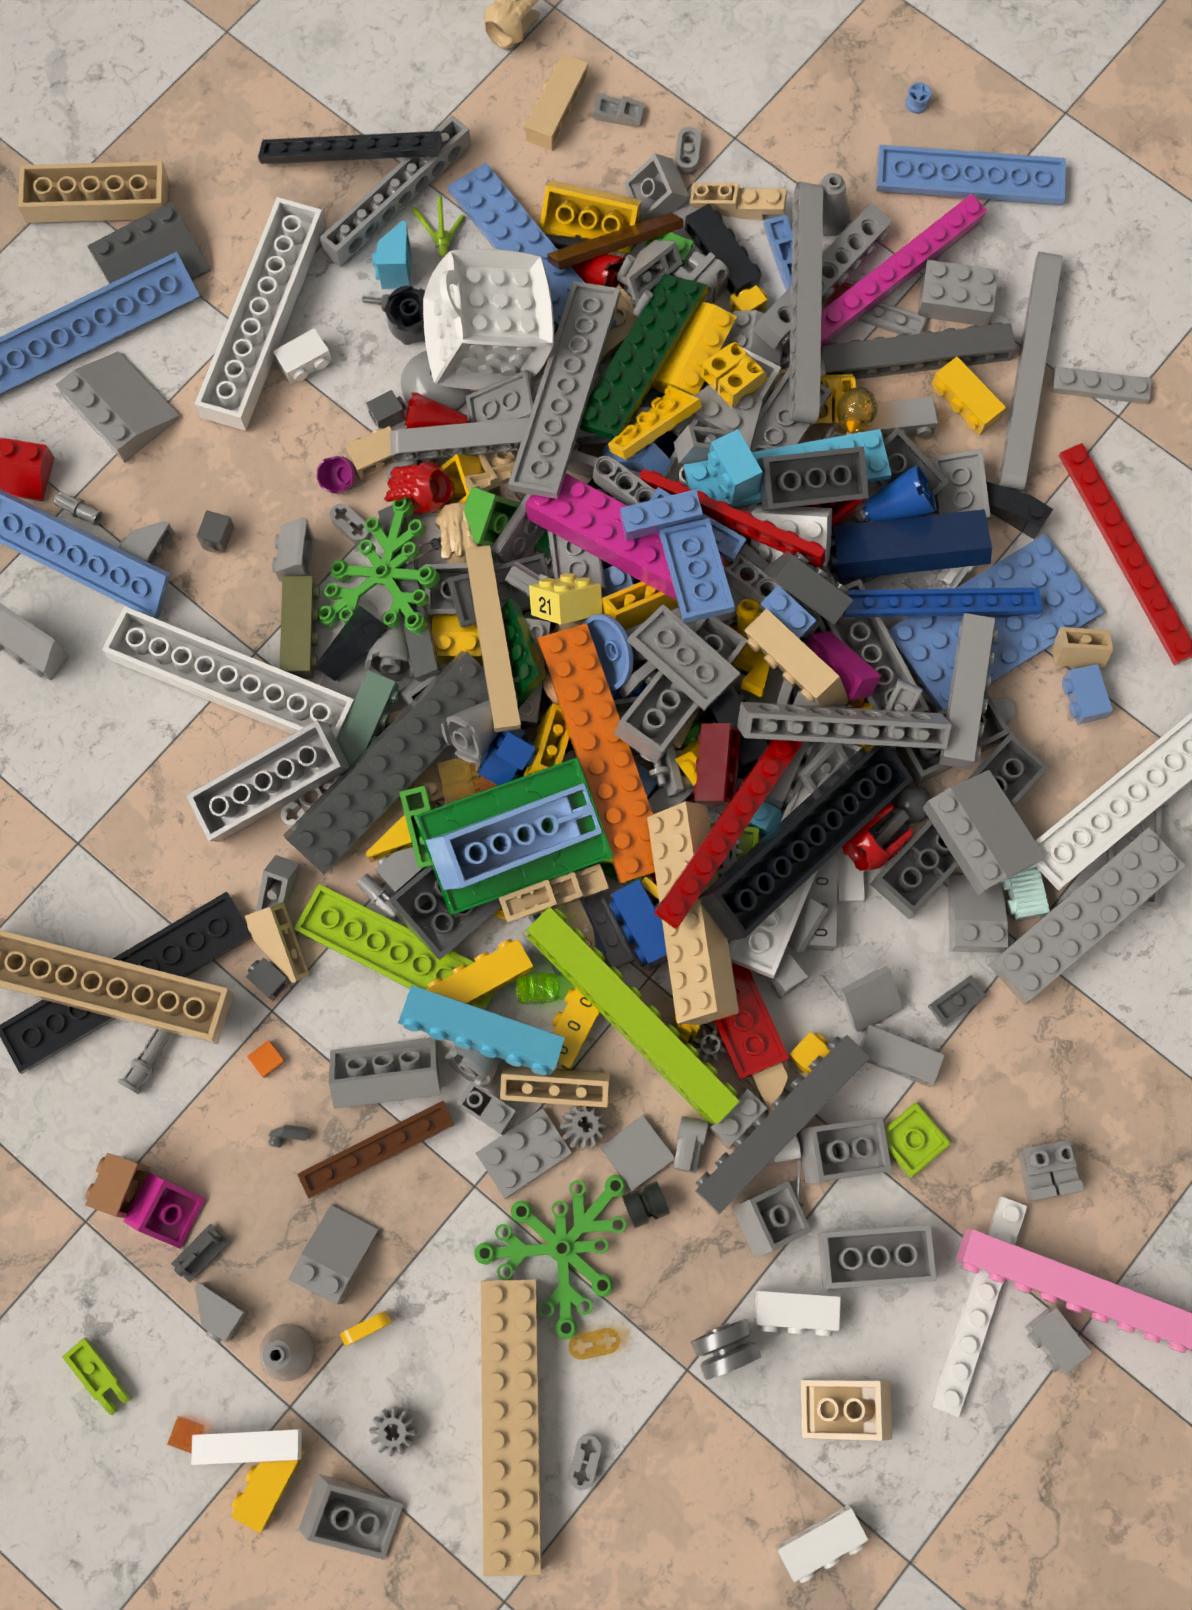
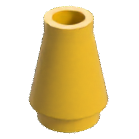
M752 599L742 600L736 608L738 633L745 638L748 637L744 630L761 614L759 603Z

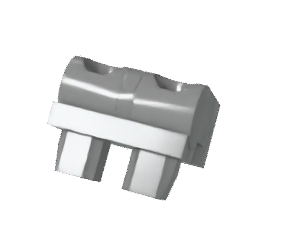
M695 251L688 263L694 270L689 272L684 267H680L675 276L707 284L709 292L703 302L714 304L727 290L728 268L722 261L716 259V256L711 252L705 256Z
M1071 1140L1023 1148L1019 1152V1162L1028 1202L1084 1191L1082 1180H1079L1076 1170L1077 1164Z

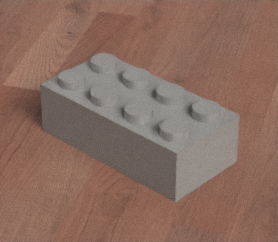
M931 1225L818 1233L823 1289L937 1281Z

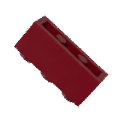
M705 723L701 725V732L698 735L699 757L696 760L697 781L693 792L695 801L702 805L727 806L736 793L741 732L737 726L731 723Z

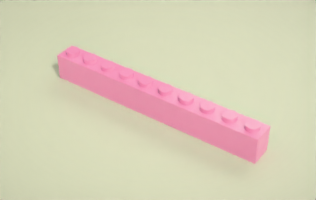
M965 1229L956 1258L957 1262L963 1263L962 1269L975 1274H979L980 1270L989 1273L988 1279L1001 1284H1004L1005 1280L1015 1283L1014 1289L1030 1294L1031 1290L1041 1293L1040 1299L1056 1304L1057 1300L1067 1303L1065 1308L1080 1314H1082L1083 1310L1091 1312V1318L1108 1324V1320H1112L1118 1323V1329L1129 1333H1134V1330H1138L1144 1333V1339L1155 1343H1160V1339L1170 1343L1169 1348L1178 1352L1185 1353L1186 1349L1192 1351V1313L979 1231Z

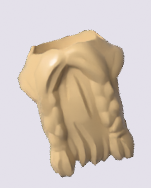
M495 0L484 11L483 18L485 31L491 41L501 49H509L520 43L531 25L539 19L540 12L535 9L531 10L533 5L537 4L539 0Z
M466 502L445 505L441 509L439 516L435 519V525L441 531L442 559L448 560V564L466 563L465 548L483 546L476 543L472 536L464 513Z

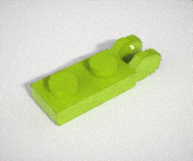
M87 1337L80 1340L62 1356L93 1399L98 1400L108 1414L114 1415L117 1412L115 1404L105 1395L110 1388H112L119 1400L124 1402V1404L131 1400L128 1392L119 1383L120 1380Z

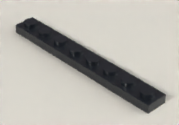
M440 131L265 139L262 140L258 159L261 164L438 156L442 136Z

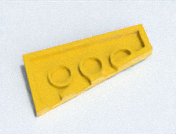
M669 385L664 390L665 395L662 398L656 397L651 402L652 408L649 411L641 412L636 417L637 422L634 425H627L618 436L608 443L610 452L625 460L634 456L643 447L653 443L655 439L665 432L672 430L678 423L691 417L694 412L702 408L700 399Z

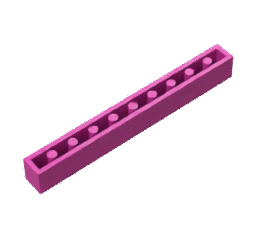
M971 193L821 311V346L830 343L863 315L877 306L878 303L882 302L924 269L927 260H935L976 228L988 210Z

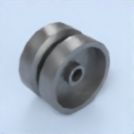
M747 1319L721 1325L691 1341L697 1356L714 1353V1356L704 1360L700 1365L706 1380L726 1374L761 1358L756 1343L748 1342L738 1346V1342L748 1338L752 1333Z

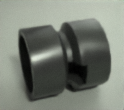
M657 1181L643 1186L641 1193L634 1190L622 1195L635 1228L649 1223L650 1217L659 1219L670 1214Z

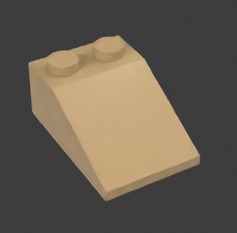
M801 1380L802 1438L893 1440L891 1381Z

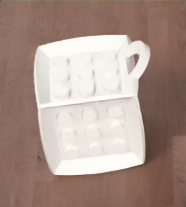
M465 249L450 251L437 265L430 277L423 298L425 342L434 383L453 388L480 390L524 370L531 372L533 379L546 363L554 346L552 299L542 258L538 255L509 250Z

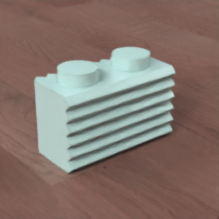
M1035 865L1002 883L1003 890H1007L1009 900L1006 901L1007 911L1009 915H1013L1014 921L1044 917L1049 913L1050 909L1048 908L1043 879Z

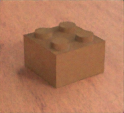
M107 1153L106 1157H102L96 1169L98 1176L95 1183H91L86 1192L85 1198L88 1200L85 1206L115 1217L125 1218L150 1167L122 1156Z

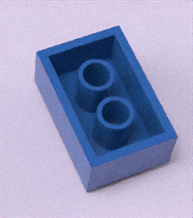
M639 879L612 893V902L609 903L610 910L617 922L622 921V932L629 944L634 943L636 947L634 954L640 966L646 965L650 971L667 962L662 920L654 914L655 908Z

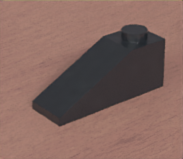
M986 481L990 513L1030 538L1035 539L1052 513L1053 508L1031 495Z
M358 606L318 660L315 667L336 681L373 647L387 628V625L361 606Z

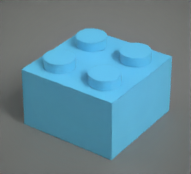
M739 429L712 441L706 466L711 477H716L719 482L718 488L724 499L728 498L730 504L733 505L758 493L763 472Z

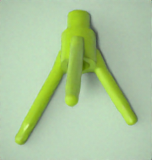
M439 195L437 197L439 231L434 232L416 207H412V211L431 235L436 248H438V256L445 257L448 254L447 248L450 247L453 235L460 226L464 216H459L449 232L444 230L442 196Z

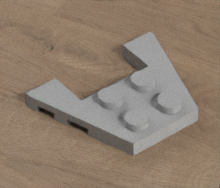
M708 385L694 396L700 399L702 408L669 431L679 437L692 418H695L713 429L731 432L739 429L746 444L751 449L763 401L752 394H746L735 407L731 408L717 394L718 390L715 391Z

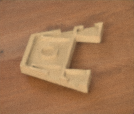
M518 451L477 454L476 457H479L486 473L465 476V485L469 492L471 487L488 491L509 482Z

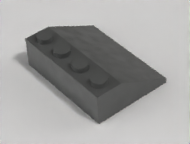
M172 202L87 245L108 284L175 252L178 253L192 281L211 271Z
M432 865L425 868L386 902L400 921L439 960L502 907L498 898L450 915Z

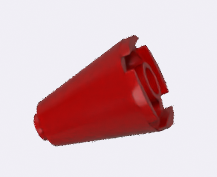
M605 254L571 266L584 283L614 288L619 285L623 290L626 286L616 278L625 260L623 256Z
M411 392V399H409L405 419L406 429L471 423V421L467 420L466 414L418 392Z

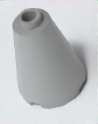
M830 173L824 176L819 185L823 186V236L826 237L842 232L850 219L845 180L839 174Z
M401 614L399 616V625L395 628L387 626L373 647L370 648L365 660L366 671L370 670L393 681H401L402 676L408 675V678H411L414 675Z
M489 700L448 716L441 725L442 734L448 746L453 744L457 749L454 753L467 762H474L481 758L500 733L494 732Z
M500 1012L499 1014H497V1015H500V1016H503V1017H506V1018L511 1019L509 1016H507L506 1014H504V1013H502V1012ZM456 1045L445 1056V1059L451 1058L449 1065L459 1075L469 1082H473L474 1079L480 1081L479 1086L482 1088H488L492 1083L502 1059L499 1057L489 1058L482 1055L478 1050L472 1048L462 1049Z
M293 1324L280 1325L270 1330L263 1338L259 1348V1360L263 1370L271 1378L278 1381H292L301 1377L310 1368L314 1359V1344L303 1328Z

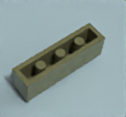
M282 576L280 669L303 679H314V670H318L315 667L318 662V656L314 655V646L319 645L318 631H315V623H319V608H315L316 599L320 598L319 584H315L313 576Z

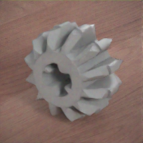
M572 1106L570 1113L563 1115L562 1118L565 1123L560 1125V1129L568 1131L562 1138L564 1140L572 1139L570 1147L574 1148L579 1143L580 1150L584 1151L587 1145L594 1148L597 1145L596 1141L603 1140L604 1136L601 1131L606 1129V1125L599 1123L604 1118L602 1114L594 1115L596 1107H592L588 1112L587 1106H580L579 1109ZM581 1122H583L584 1127H588L585 1132H583L582 1127H578Z
M397 1406L392 1408L391 1416L385 1408L381 1410L383 1419L378 1416L373 1418L374 1423L379 1425V1427H371L369 1429L370 1433L378 1434V1437L372 1439L371 1443L374 1445L381 1441L382 1445L378 1449L379 1453H382L386 1447H389V1457L394 1456L395 1447H397L398 1452L402 1455L405 1453L403 1443L409 1447H412L414 1444L407 1435H417V1430L408 1429V1426L413 1425L416 1421L414 1418L407 1422L404 1420L408 1415L407 1410H404L399 1417ZM394 1424L398 1426L399 1438L396 1435L393 1438L388 1436L390 1433L389 1429H387L388 1425L390 1427L394 1426Z

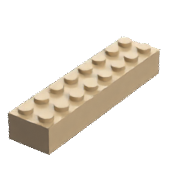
M685 801L647 817L659 903L663 900L711 830L707 805ZM717 871L715 872V874L713 875V877L711 878L703 892L706 891L715 881L718 880ZM697 899L678 928L674 929L662 920L677 1024L701 1025L739 1013L728 940L699 899Z

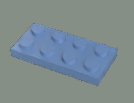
M707 518L659 529L660 541L683 623L735 612L734 602L710 519Z

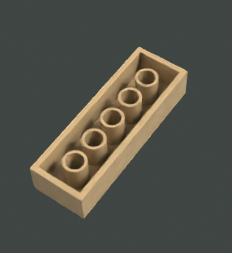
M162 161L20 165L18 208L26 223L137 220L168 204V175Z

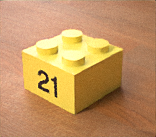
M573 573L561 574L558 579L543 578L539 580V583L529 585L531 615L562 625L589 618L596 614H603L601 584L590 581V578H578Z

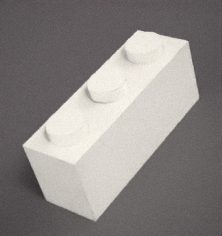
M767 1291L755 1292L754 1325H761L760 1331L777 1332V1327H788V1333L804 1334L805 1329H815V1335L832 1336V1331H839L840 1297Z
M846 1505L779 1543L775 1548L793 1582L799 1580L800 1583H803L814 1577V1571L824 1566L825 1569L836 1565L840 1561L838 1557L848 1552L849 1555H852L864 1548L863 1543L868 1541V1538L854 1511L849 1505Z

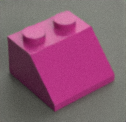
M148 1172L123 1222L143 1234L181 1248L206 1199L165 1178Z

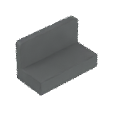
M893 808L870 827L868 831L876 843L884 849L898 836L909 830L908 825L905 823L909 816L904 810Z

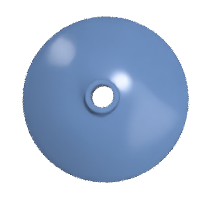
M606 614L590 616L583 624L587 623L609 689L610 691L620 689L628 682L633 669L634 655L632 645L627 641L629 636L622 625L613 617Z

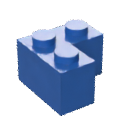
M502 731L493 741L476 772L497 785L515 780L519 775L517 772L518 768L523 770L525 766L529 767L536 756V753H534L535 747L511 731Z

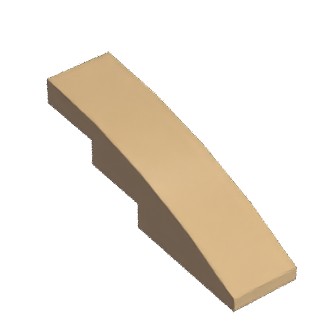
M597 864L576 873L571 872L550 881L545 880L499 897L507 923L545 912L549 907L554 909L609 890V886L601 864Z

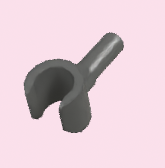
M389 294L383 295L382 298L363 296L362 302L382 305V311L385 312Z

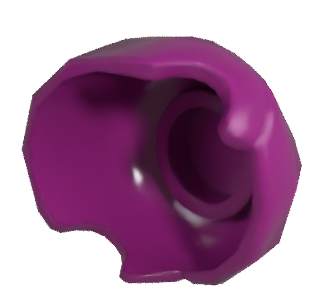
M333 456L323 459L317 468V481L320 487L327 492L343 493L355 485L357 479L356 469L351 460L344 456Z

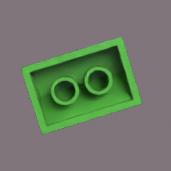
M471 487L466 499L464 513L474 541L478 544L490 545L492 547L517 510L520 502Z

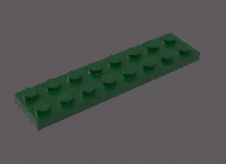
M668 274L663 275L652 293L653 297L649 304L643 308L590 395L579 430L614 439L631 423L709 292L707 284Z

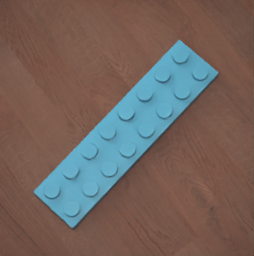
M880 429L752 452L757 461V459L763 457L864 446L867 483L890 479L892 475ZM708 460L684 464L687 486L691 490L702 491L709 498L716 501H724L732 508L761 502L759 486L758 493L731 505L728 498L724 499L722 497L716 477L712 478L706 466Z

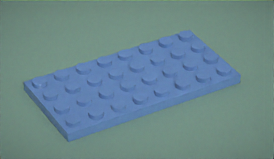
M1046 534L955 588H1039L1042 612L1039 615H984L985 617L995 618L994 627L998 628L996 641L991 643L990 651H994V660L992 666H988L987 674L991 675L990 684L1050 648L1055 643L1060 627L1081 628L1101 616L1104 612ZM963 616L908 617L888 629V632L905 664L921 686L929 693L937 708L942 711L948 707L958 633Z

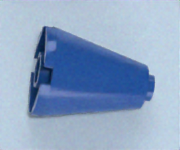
M920 466L911 467L866 500V506L863 507L868 521L915 517L931 514L937 510L933 492H929L927 486L929 482Z

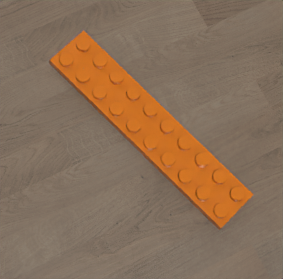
M585 623L538 637L537 642L568 733L613 854L612 861L619 882L622 884L653 874L655 869L647 817L653 815L630 747L614 735L620 718L588 625Z

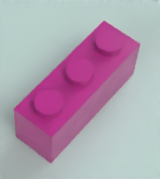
M831 631L810 634L806 646L839 675L848 698L852 701L870 697L881 675Z

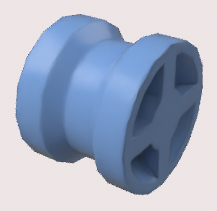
M917 82L910 86L905 101L906 108L910 112L919 114L927 109L931 97L930 87L922 82Z

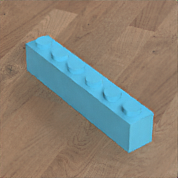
M413 985L410 987L398 1021L399 1024H402L409 1031L417 1032L419 1030L428 1033L433 1039H446L455 1042L454 1044L459 1048H472L480 1051L486 1057L505 1059L512 1066L519 1067L522 1065L531 1068L534 1073L539 1075L552 1074L556 1068L565 1038Z

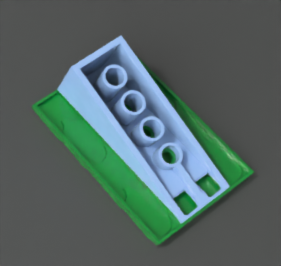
M578 757L414 816L450 915L613 857Z

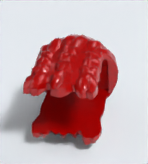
M423 462L419 465L396 466L390 472L392 477L387 482L390 490L386 492L384 500L392 502L409 498L415 506L412 515L435 513L445 505H449L454 487L449 476L437 463Z
M887 804L842 846L844 855L849 856L855 868L859 871H870L884 866L905 846L913 834L914 830L911 828L898 836L884 849L876 843L868 830L894 808L892 804ZM859 847H861L866 852V855L861 851Z

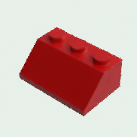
M0 437V489L17 498L43 502L55 459L48 446Z

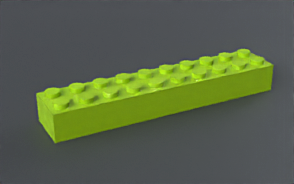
M549 907L523 934L705 1121L717 1125L740 1102L735 1097L737 1091L729 1083L721 1082L716 1077L718 1072L708 1062L704 1064L697 1058L700 1054L691 1044L688 1043L686 1045L678 1038L680 1033L671 1024L666 1025L659 1019L662 1015L651 1004L647 1006L640 1000L643 997L642 994L633 985L629 987L622 981L624 976L614 966L610 968L602 961L605 959L604 955L596 947L590 948L584 942L586 937L576 927L571 929L565 923L567 918L558 908L553 910Z

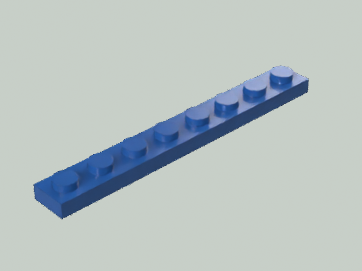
M1039 588L849 590L846 595L853 599V601L844 611L843 618L963 616L964 613L979 616L1039 615L1042 612Z

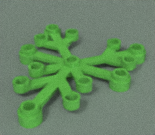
M409 498L393 501L392 507L395 514L388 537L382 530V524L377 518L370 517L365 522V528L375 536L384 550L382 560L375 551V545L370 540L365 539L360 542L358 548L364 556L368 557L373 567L350 566L343 560L335 561L332 564L331 575L338 582H347L352 576L369 578L355 589L339 588L335 583H330L325 587L324 593L329 599L337 600L340 598L334 605L323 606L319 609L318 620L325 627L332 628L336 626L340 619L346 624L357 609L360 597L379 584L386 586L393 597L390 611L386 612L383 616V622L389 628H395L399 625V616L402 611L406 617L405 627L412 634L419 635L426 630L428 625L426 618L419 612H414L410 604H416L419 607L425 606L429 601V596L422 589H417L413 593L401 592L394 581L395 579L419 581L427 589L434 588L440 581L439 573L431 566H423L419 570L398 569L410 559L418 556L419 548L410 541L415 537L423 535L425 532V525L420 520L414 519L409 523L408 531L399 537L404 518L411 516L415 509L414 503ZM402 548V553L393 559L394 553ZM423 595V597L417 601L418 597Z
M612 1175L606 1180L604 1192L585 1214L583 1194L586 1189L585 1184L580 1180H575L570 1184L569 1190L573 1195L574 1226L567 1234L565 1215L567 1214L568 1207L565 1202L556 1201L551 1208L555 1216L556 1235L532 1214V1207L528 1202H515L511 1207L512 1218L516 1222L529 1225L548 1244L525 1245L512 1233L508 1225L500 1224L495 1229V1235L509 1246L494 1247L491 1243L483 1242L475 1248V1259L484 1265L492 1263L495 1258L510 1257L506 1263L501 1264L497 1269V1275L502 1280H509L513 1276L516 1267L526 1256L550 1255L557 1261L559 1286L546 1301H542L538 1305V1313L540 1316L548 1318L553 1314L555 1306L560 1302V1319L557 1321L555 1329L557 1335L562 1339H570L577 1332V1323L571 1318L570 1301L576 1306L577 1311L581 1315H588L593 1309L592 1302L587 1298H583L569 1285L568 1262L592 1283V1290L596 1295L604 1297L613 1290V1281L608 1275H599L576 1254L583 1252L603 1254L608 1249L607 1240L598 1237L594 1241H575L582 1233L603 1231L621 1233L625 1230L626 1221L619 1216L614 1217L612 1220L593 1221L613 1197H620L624 1194L626 1182L619 1175ZM618 1181L621 1188L618 1191H613L610 1188L611 1182ZM576 1183L581 1184L583 1187L582 1192L579 1194L574 1193L572 1190L573 1185ZM557 1204L564 1205L565 1211L563 1214L555 1213L554 1208ZM520 1206L525 1207L527 1210L526 1215L523 1217H519L516 1214V1210ZM615 1220H621L623 1222V1228L621 1230H615L613 1228V1222ZM501 1227L508 1229L509 1233L505 1238H501L498 1235ZM599 1240H602L606 1245L603 1251L595 1249V1243ZM559 1243L567 1245V1251L564 1254L557 1252L556 1248ZM483 1248L490 1250V1256L487 1259H483L480 1256V1251ZM504 1266L510 1268L511 1272L508 1277H502L500 1274V1270ZM600 1280H605L608 1283V1288L605 1291H600L597 1287V1283ZM582 1301H587L590 1304V1309L587 1312H582L579 1309V1304ZM543 1304L551 1306V1312L547 1315L541 1312ZM565 1322L570 1323L572 1326V1330L569 1333H563L561 1330V1325Z

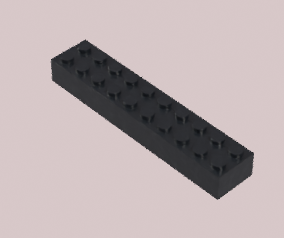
M864 745L699 896V901L728 941L746 938L901 792L913 778L891 746Z

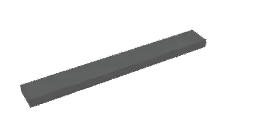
M393 505L378 511L382 530L387 537L395 514ZM404 518L399 537L408 531L406 518ZM402 548L394 553L393 559L402 553ZM416 559L403 564L398 569L418 570ZM394 580L401 592L413 593L417 589H422L419 581ZM423 595L419 596L417 601L420 600L423 597ZM410 604L414 612L422 614L428 622L427 628L422 634L414 635L405 627L406 617L402 611L400 612L414 678L419 682L441 673L426 605L419 607L416 604Z

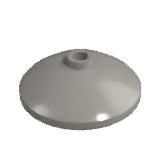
M427 350L417 354L406 364L401 375V390L407 403L411 399V392H418L455 410H459L464 406L466 395L471 394V389L435 384L431 376Z

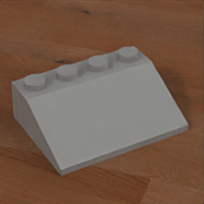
M118 351L74 369L55 384L63 398L124 463L180 418V415Z
M990 770L945 790L929 799L923 807V810L978 896L1046 858Z

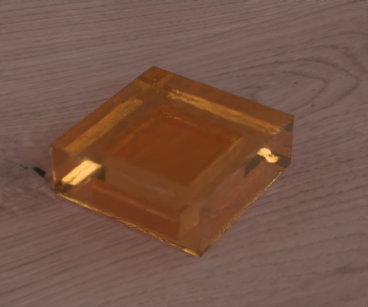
M178 1416L167 1445L192 1454V1435H202L205 1425Z

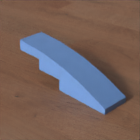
M786 214L764 220L763 225L776 266L787 291L791 287L792 230Z

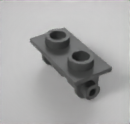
M210 1223L171 1263L175 1267L174 1271L191 1283L230 1242Z

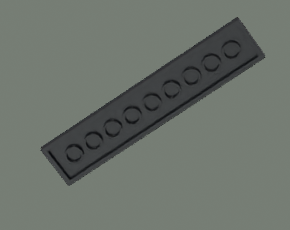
M226 891L112 959L187 977L253 937L231 896ZM41 1000L0 1024V1038L18 1072L23 1074L116 1018Z

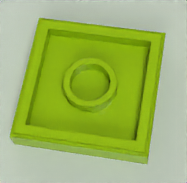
M917 1102L913 1103L885 1127L889 1154L909 1178L916 1175L952 1144Z

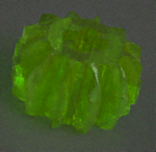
M539 973L524 975L516 980V995L521 1004L537 1005L552 1003L559 999L560 984L555 974Z

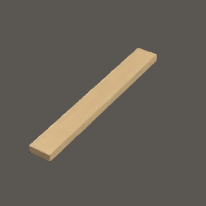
M490 545L465 548L494 732L521 729Z

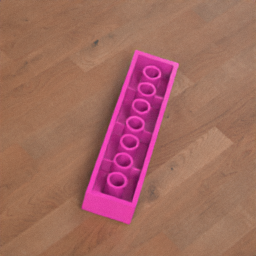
M567 473L565 474L558 499L532 494L526 501L525 506L528 520L677 600L659 533L626 541L620 520V508L627 505ZM720 555L724 568V557Z

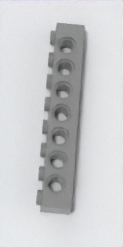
M453 115L435 130L440 131L442 136L439 155L406 157L320 236L323 253L341 267L471 146L468 127Z
M870 203L822 253V299L825 301L834 293L835 289L833 287L836 284L840 287L849 276L847 272L849 270L854 272L863 261L861 260L862 256L864 255L867 258L876 248L874 244L877 241L882 243L890 233L887 229L892 221L874 204ZM791 287L759 319L752 330L773 350L780 343L785 345L790 340Z
M741 702L737 724L744 738L947 749L952 726L941 713Z

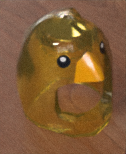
M865 387L850 388L841 396L837 403L839 425L849 433L866 431L878 415V403L875 395Z

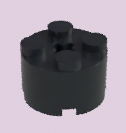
M402 286L394 290L389 295L385 306L390 332L405 345L425 340L423 317L425 290L412 288V286Z

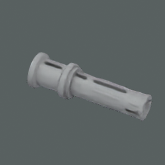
M156 1029L138 1058L131 1060V1067L124 1078L119 1079L118 1083L139 1094V1087L146 1076L151 1075L153 1072L152 1065L172 1033Z

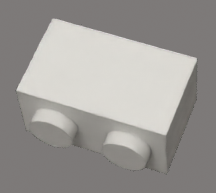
M315 328L273 351L276 363L290 385L303 381L309 374L317 370H323L332 362L330 352Z

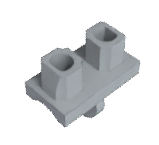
M674 745L668 748L657 764L654 763L655 769L648 772L649 778H657L659 786L664 785L667 798L674 797L679 792L693 786L685 774H680V766L675 761V758L683 750H674Z

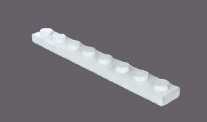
M1002 1196L999 1197L987 1235L1015 1245L1027 1206ZM981 1270L979 1274L974 1273L931 1407L956 1417L960 1416L1002 1286L1001 1283L988 1279L989 1273Z

